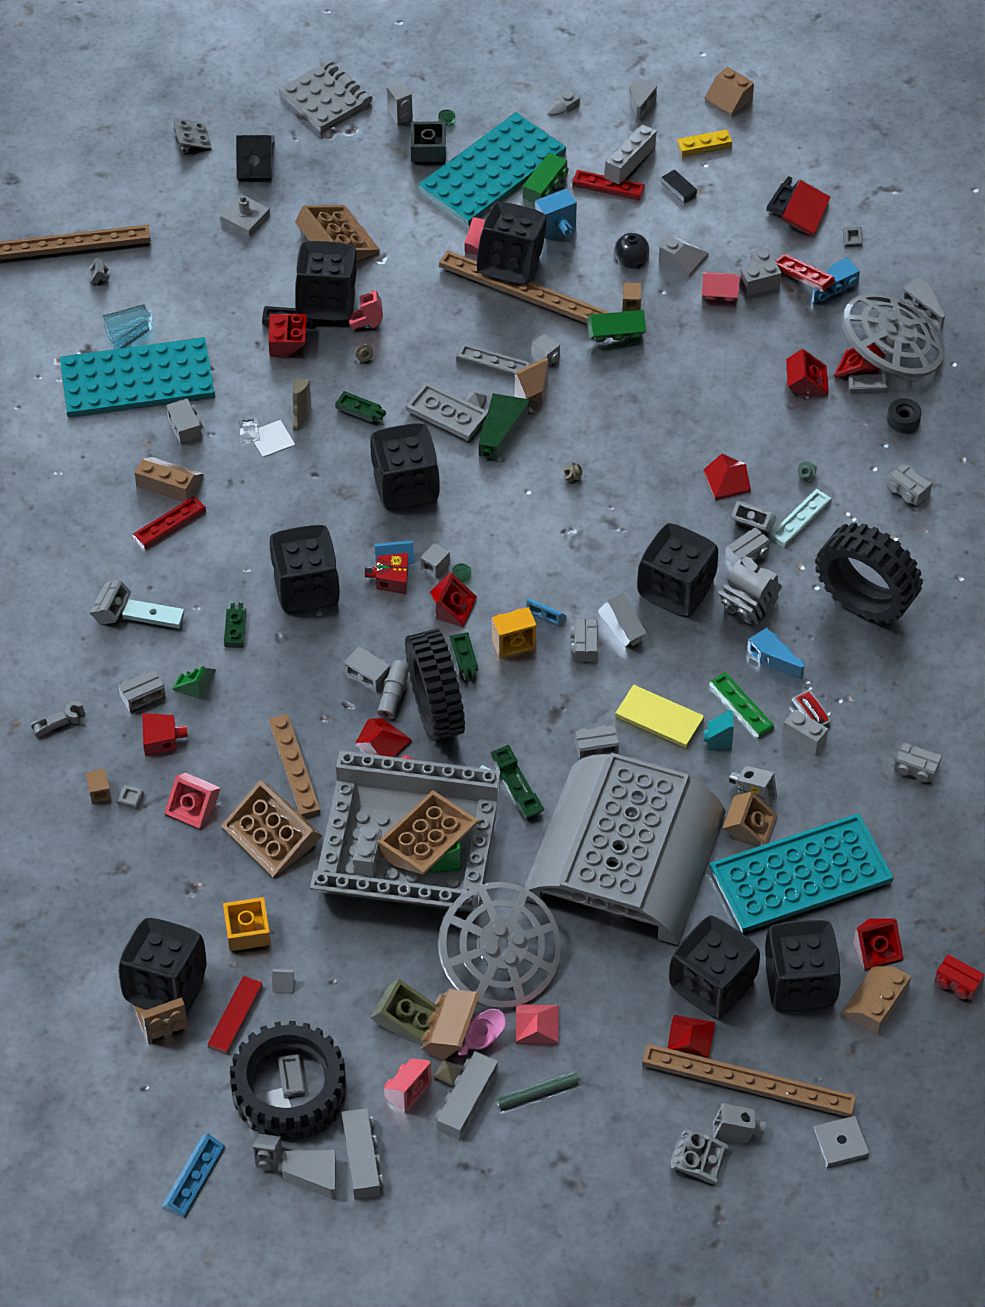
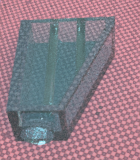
M145 304L103 315L104 328L113 349L126 348L151 330L150 321H153L152 313L150 310L147 311Z

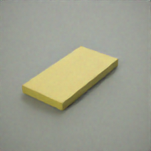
M634 684L615 713L616 718L684 748H687L704 720V715Z

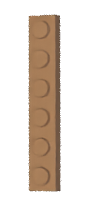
M288 714L269 718V725L299 813L304 818L320 814V807Z

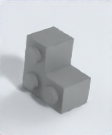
M769 248L751 252L750 267L741 269L740 285L745 295L750 296L780 288L781 271Z

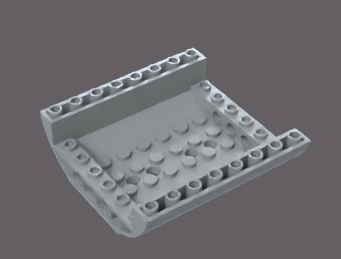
M339 751L336 764L337 782L318 870H313L311 891L449 909L454 901L463 893L478 885L485 884L496 820L500 771ZM432 790L479 820V823L459 841L460 871L430 872L428 870L423 875L395 867L380 857L379 853L373 876L354 873L353 857L361 827L380 828L383 837ZM476 893L464 901L457 911L472 912L479 907L481 902L479 894Z
M612 752L611 754L591 755L582 758L571 767L524 888L537 895L540 899H542L544 893L659 926L658 939L678 945L726 811L720 800L704 785L689 777V774ZM635 795H639L643 799L640 801H635L632 799V797ZM632 811L637 815L635 817H628L626 813ZM619 844L622 845L624 849L618 851L615 850L613 847ZM615 861L618 865L616 867H609L607 863ZM527 896L526 901L536 903L532 898Z

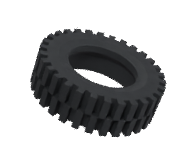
M437 628L406 636L405 653L407 656L408 672L410 673V682L412 683L415 702L417 703L418 712L420 713L427 736H429L431 741L464 734L465 714L459 690L460 686L459 682H457L454 663L451 660V654L448 651V645L442 632Z

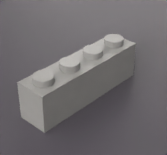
M641 125L605 161L604 178L620 184L655 148L657 131Z
M474 1052L471 1058H467L463 1068L465 1069L462 1075L459 1074L457 1076L454 1090L447 1094L443 1110L439 1109L435 1117L437 1131L461 1140L498 1072V1061L478 1052Z
M367 1108L343 1111L342 1122L354 1199L379 1196L380 1187H384L382 1173L378 1174L377 1167L381 1166L379 1154L374 1153V1148H377L376 1135L371 1134V1129H374L373 1115H368Z

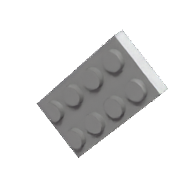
M428 382L423 384L406 405V411L467 441L471 439L484 423L488 412Z

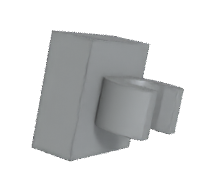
M96 258L88 270L90 283L97 285L100 279L107 281L110 275L106 274L109 268L103 266V260Z

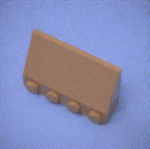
M303 205L295 221L309 241L340 242L355 246L357 262L380 251V248L345 205Z
M259 780L221 825L274 878L309 852L323 836L270 784Z
M432 790L378 840L380 857L395 867L424 875L479 823V820Z

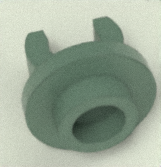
M803 461L798 466V474L803 479H812L816 475L818 466L810 461Z

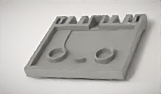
M330 58L325 59L318 67L279 88V94L320 132L367 106L373 100V97L364 89H360V85L355 83L349 75L345 74L343 70H339V66Z

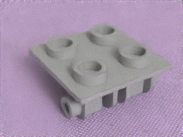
M173 118L174 132L176 133L179 150L182 153L188 152L190 146L212 149L205 124Z

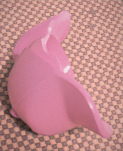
M489 1009L473 1017L462 1046L457 1050L458 1055L468 1054V1049L481 1050L490 1046L505 1027L506 1019L503 1012L497 1009Z

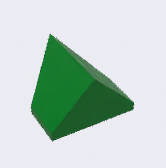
M201 666L199 670L195 668L192 673L189 671L186 672V675L181 673L172 689L175 692L201 699L216 669Z
M458 842L429 871H460V843Z

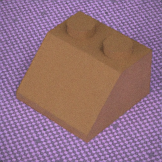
M727 66L715 77L705 96V100L732 116L753 98L754 82Z
M752 791L734 796L723 829L737 841L761 846L768 843L777 814Z

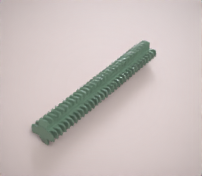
M574 1071L564 1076L562 1075V1077L559 1076L552 1080H547V1082L544 1081L534 1086L532 1085V1087L529 1086L519 1091H514V1093L511 1092L504 1096H499V1098L496 1097V1103L501 1110V1106L504 1109L503 1106L506 1108L508 1104L510 1106L511 1103L514 1105L513 1102L516 1105V1101L519 1104L518 1101L520 1103L521 1100L524 1102L523 1099L525 1101L526 1098L529 1100L528 1097L531 1100V1096L534 1099V1096L535 1098L536 1095L539 1097L541 1093L544 1095L545 1092L546 1095V1091L549 1094V1091L550 1093L551 1090L554 1092L556 1088L559 1090L560 1087L561 1090V1086L564 1089V1086L565 1088L566 1085L569 1087L571 1083L574 1085L575 1082L576 1085V1081L579 1084L580 1078L577 1072Z

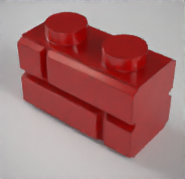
M947 954L936 971L934 981L937 982L939 987L943 989L948 988L955 992L959 998L972 1001L983 984L985 974Z

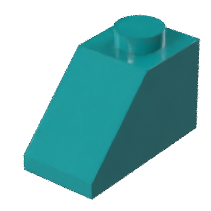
M728 710L708 721L707 730H703V741L707 742L708 750L732 749L734 731L733 710Z

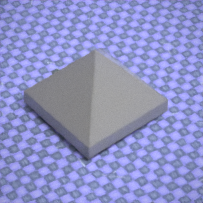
M469 391L465 401L482 409L487 396Z

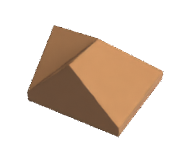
M547 357L515 372V397L543 403L548 386Z

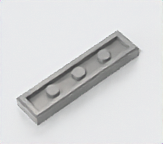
M465 343L462 344L456 356L457 361L515 377L516 371L531 365L529 362Z

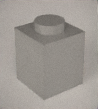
M544 333L531 343V355L537 360L547 357L548 365H550L560 357V344Z
M433 543L420 557L421 570L437 578L450 564V552L445 547Z

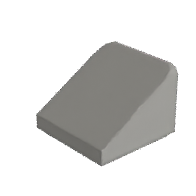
M862 227L843 228L844 245L863 244Z
M272 969L273 992L293 993L294 970Z

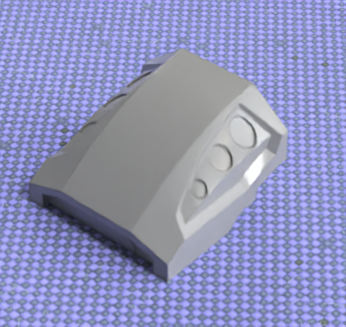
M686 1129L682 1132L676 1143L671 1159V1169L679 1170L707 1183L715 1184L718 1180L716 1176L721 1159L728 1145L709 1135H703Z

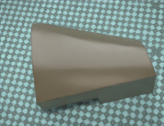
M310 379L294 380L293 430H298L307 419L311 408Z

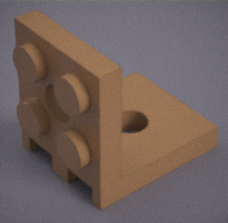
M182 998L148 1010L133 1005L148 1044L152 1043V1039L164 1036V1038L172 1035V1032L179 1031L182 1028L184 1031L188 1030L185 1004Z

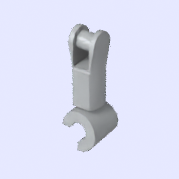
M77 700L70 701L65 707L66 713L60 711L46 718L33 721L30 726L35 730V736H43L51 730L68 724L67 720L72 724H80L77 714H85L82 703Z

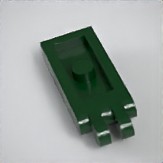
M343 391L335 403L336 409L369 422H373V420L381 422L386 415V411L379 404Z
M231 602L230 608H226L224 647H244L246 608H243V602L238 603V608H235V602Z
M469 633L449 636L459 675L463 674L464 680L469 679L468 673H471L472 679L476 678L475 671H478V665Z

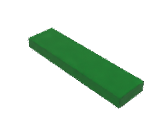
M726 672L710 681V686L757 738L774 729V724Z

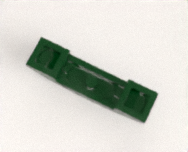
M506 745L492 751L491 756L497 771H500L501 780L525 818H529L543 812L544 807L536 793L533 794L517 765L518 760L511 747Z

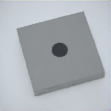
M856 1116L814 1126V1132L827 1167L869 1157V1151Z

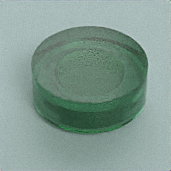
M445 109L439 112L438 121H446V126L455 123L454 111Z
M460 563L453 567L452 573L462 583L470 580L471 568L467 564Z

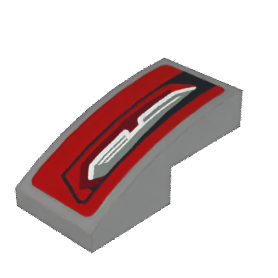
M810 690L792 698L799 712L824 726L832 721L822 704Z

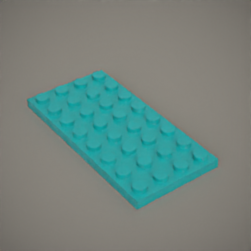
M515 112L420 182L418 190L469 225L473 217L479 218L491 209L496 202H500L524 184L548 153L561 156L566 152V146Z
M205 337L60 356L68 417L174 403L184 399L196 400L215 397Z
M859 813L709 863V868L742 933L891 883L894 879Z

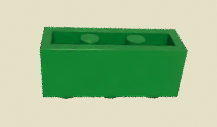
M548 153L523 185V198L535 203V200L551 195L552 191L558 188L562 178H565L568 174L567 160Z
M644 310L591 314L587 317L589 340L595 339V342L605 341L606 338L621 340L624 339V336L636 339L641 338V335L646 332Z

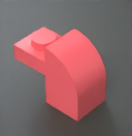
M374 290L359 296L361 309L352 312L349 319L352 329L363 327L368 323L374 328L382 321V300L378 292Z

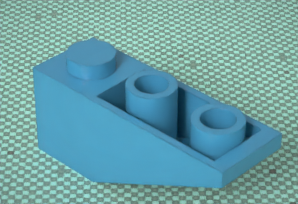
M848 257L832 264L826 273L834 276L836 282L823 292L813 288L811 302L814 304L818 301H823L829 296L838 294L842 290L858 284L860 271Z
M765 628L749 638L747 651L759 663L796 678H803L805 667L803 661L797 658L790 648L779 640L775 633Z

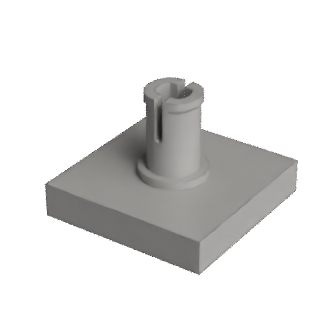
M240 194L220 215V221L250 235L270 214V209Z

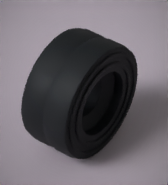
M897 399L888 408L887 422L897 432H912L920 424L921 408L917 402L911 399ZM906 413L909 417L902 418L899 414Z

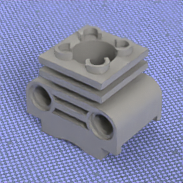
M744 556L742 560L738 559L727 578L729 586L725 584L723 587L725 592L720 591L719 595L726 611L731 614L737 613L748 624L752 622L757 625V617L762 618L761 611L769 612L779 598L778 593L782 586L778 583V575L763 568L758 571V565L752 559Z

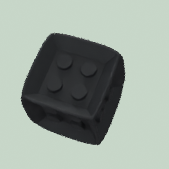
M496 202L485 219L480 236L477 271L485 276L511 283H529L537 269L543 249L547 225L546 214L517 204Z
M307 241L301 244L297 259L295 308L297 314H306L308 319L339 321L350 319L355 299L354 286L357 266L355 246L329 241Z
M423 423L405 424L384 428L372 433L370 439L371 461L374 467V478L378 494L384 508H404L436 500L440 493V477L437 456L427 425Z
M667 523L651 541L639 563L637 574L638 593L644 599L663 609L681 616H689L705 597L716 576L719 554L717 545L708 538L685 527Z
M309 525L285 529L271 534L270 555L274 567L276 590L283 611H303L329 606L338 602L340 597L339 576L336 569V557L332 539L327 526Z
M709 915L688 934L674 952L669 965V983L684 999L704 1013L719 1019L741 999L756 978L760 964L759 948L748 937L725 921Z
M145 918L141 921L124 948L119 963L120 987L125 1000L135 1006L148 1010L182 998L186 1011L199 990L206 971V950L202 935L191 928L162 919Z
M806 920L771 926L766 935L765 956L768 987L774 1008L789 1011L822 1008L835 1004L841 985L840 959L834 929L830 921Z

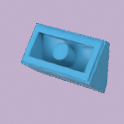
M413 541L374 544L376 564L378 556L408 553L409 564L414 563Z
M527 598L526 608L529 607L533 615L558 626H561L566 619V615L562 612Z

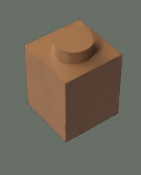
M623 283L622 311L641 310V283Z
M96 769L86 772L91 803L110 800L111 793L106 770Z

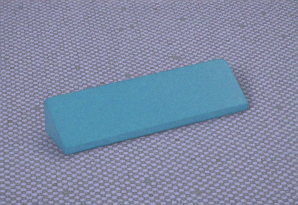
M208 1133L200 1138L161 1207L164 1210L180 1217L186 1215L225 1146L223 1143Z

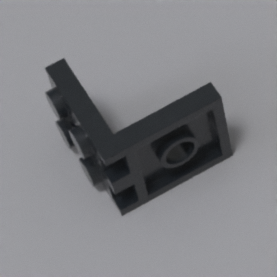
M236 135L237 178H272V142H274V135ZM252 155H256L259 158V163L255 166L249 162Z

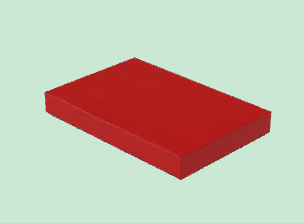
M799 180L781 220L812 237L830 200V196Z

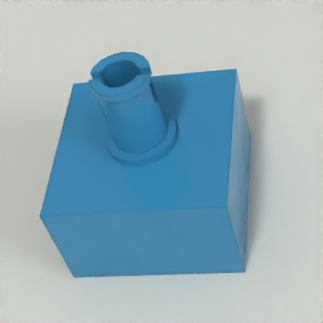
M567 188L535 200V210L541 211L547 217L545 239L562 232L565 237H568V234L571 236L574 233L577 202Z

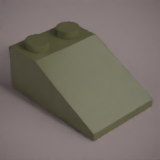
M397 979L387 987L370 1019L387 1031L423 1045L422 1037L425 1031L429 1029V1018L437 1006L404 981Z

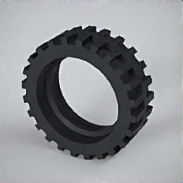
M851 523L849 526L844 524L835 530L817 554L815 559L817 566L815 569L816 573H820L819 581L825 584L824 589L833 595L832 598L835 601L838 600L844 609H850L856 616L861 615L867 621L873 619L875 623H881L883 620L885 623L899 620L922 590L923 579L919 578L922 573L920 569L916 568V560L911 559V553L907 549L904 550L898 540L895 542L891 539V535L885 532L883 534L876 527L868 528L867 524H861L860 526L857 523ZM848 558L858 560L875 570L884 579L889 589L878 586L863 577Z
M281 1021L274 1022L275 1027L268 1029L265 1025L260 1027L261 1032L256 1035L252 1032L248 1035L249 1042L247 1044L241 1042L238 1046L239 1054L234 1053L232 1058L233 1066H230L233 1103L235 1109L239 1111L240 1118L242 1120L247 1118L248 1127L252 1130L258 1127L260 1134L267 1135V1133H271L273 1136H288L289 1140H295V1135L302 1134L303 1138L310 1136L309 1132L314 1129L317 1133L323 1130V1123L327 1122L330 1124L334 1120L333 1113H339L342 1109L341 1101H345V1088H347L344 1058H341L339 1046L334 1047L333 1038L330 1035L326 1038L323 1037V1030L317 1027L314 1031L310 1029V1024L305 1022L303 1026H297L296 1021H289V1025H281ZM289 1053L301 1054L321 1065L325 1075L324 1087L315 1098L303 1105L289 1108L275 1107L260 1100L253 1091L252 1077L254 1072L262 1063L274 1056Z

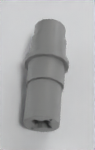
M394 661L389 670L388 677L384 680L382 698L377 711L378 716L383 719L391 720L394 718L403 692L407 689L406 682L409 672L408 664L404 661Z

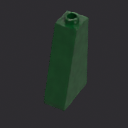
M492 394L479 441V456L494 459L499 457L529 413V399Z

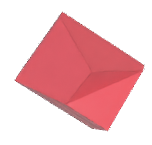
M516 1005V1044H558L559 1005Z

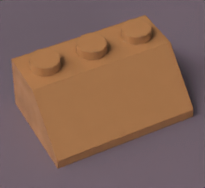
M154 457L142 459L134 472L136 487L181 502L191 498L203 478V473Z
M893 966L872 967L841 1012V1015L878 1035L908 991L911 976Z
M449 989L444 994H440L435 1002L436 1010L431 1014L428 1021L430 1023L429 1029L425 1031L422 1037L424 1043L421 1050L443 1061L460 1049L480 993Z

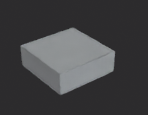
M124 785L117 803L120 806L137 810L144 791Z

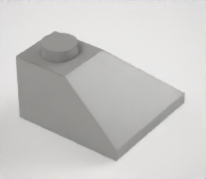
M669 236L659 247V262L688 277L708 256V252L679 237Z

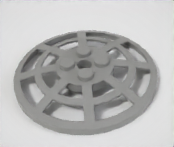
M867 294L852 299L845 307L841 321L847 339L861 356L878 368L902 377L919 378L933 373L941 364L944 350L938 333L925 317L907 304L887 296ZM870 300H876V301H882V302H875V303H874V302H872V301H870ZM861 301L867 305L861 315L850 314L855 303ZM879 306L892 307L893 312H886ZM874 309L880 315L878 318L867 316L868 312ZM900 310L908 314L913 319H909L901 315ZM851 321H861L868 338L861 342L852 328ZM868 322L875 324V329L877 333L874 334L872 332ZM915 325H920L925 335L917 332ZM929 332L932 334L936 342L931 340ZM917 338L926 342L922 350L915 343ZM880 339H883L886 343L894 346V349L883 343ZM875 343L881 349L893 355L892 363L880 358L867 347ZM932 346L938 350L939 355L936 361L929 365L925 355ZM911 347L915 353L902 352L901 348ZM900 358H919L923 368L899 366Z
M490 882L466 891L449 907L440 927L438 947L442 967L448 979L457 990L471 991L460 981L452 966L464 962L470 973L477 980L481 981L476 992L480 993L477 1003L492 1008H510L534 999L548 986L556 973L560 961L561 940L553 914L537 895L516 884ZM487 889H513L519 891L516 902L508 900L491 901ZM476 893L479 894L483 904L473 910L466 921L454 916L464 901ZM527 896L542 907L550 923L540 926L536 917L524 907ZM506 906L514 909L510 919L499 918L494 907ZM485 910L487 911L490 918L489 923L483 928L472 924L473 920ZM521 913L529 918L535 928L527 931L523 930L517 923ZM450 924L462 928L459 940L461 954L449 958L447 953V934ZM552 930L554 931L556 943L553 965L543 960L545 951L544 933ZM468 931L478 936L477 949L467 951ZM538 936L539 942L537 956L527 951V939ZM500 938L507 941V948L505 950L498 947V940ZM481 957L489 965L484 975L475 968L471 959ZM523 959L533 964L532 968L519 978L516 965ZM538 968L549 973L537 989L524 996L521 984L530 979ZM497 969H508L511 981L501 982L492 980ZM488 986L496 988L513 987L516 999L496 1001L484 998L483 995Z

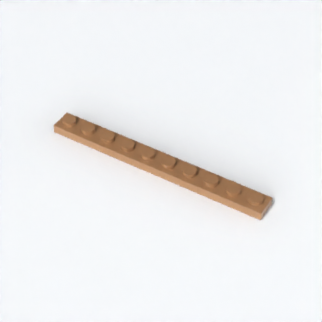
M149 224L0 241V260L151 242Z
M448 250L439 261L440 268L587 323V317L591 314L608 313L606 310L532 282L517 284L485 276L477 271V261Z
M647 1044L642 1061V1066L845 1117L852 1116L856 1095L652 1044Z

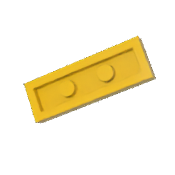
M726 129L677 139V145L681 155L685 156L731 147L732 139Z

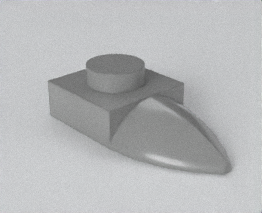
M567 89L555 97V101L549 107L547 114L556 115L566 112L579 104L580 98Z

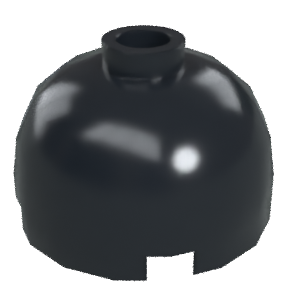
M625 233L615 243L614 258L623 267L637 268V265L642 263L644 265L648 261L649 244L638 233Z

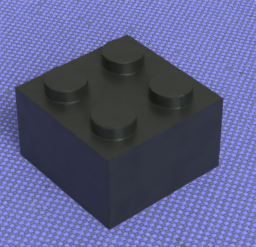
M446 121L411 122V162H446Z

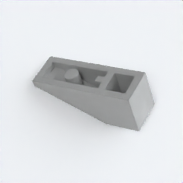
M917 276L903 287L901 300L941 330L945 319L942 308L932 287Z

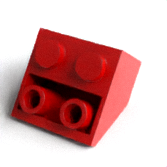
M270 314L268 338L270 356H289L305 345L306 314Z

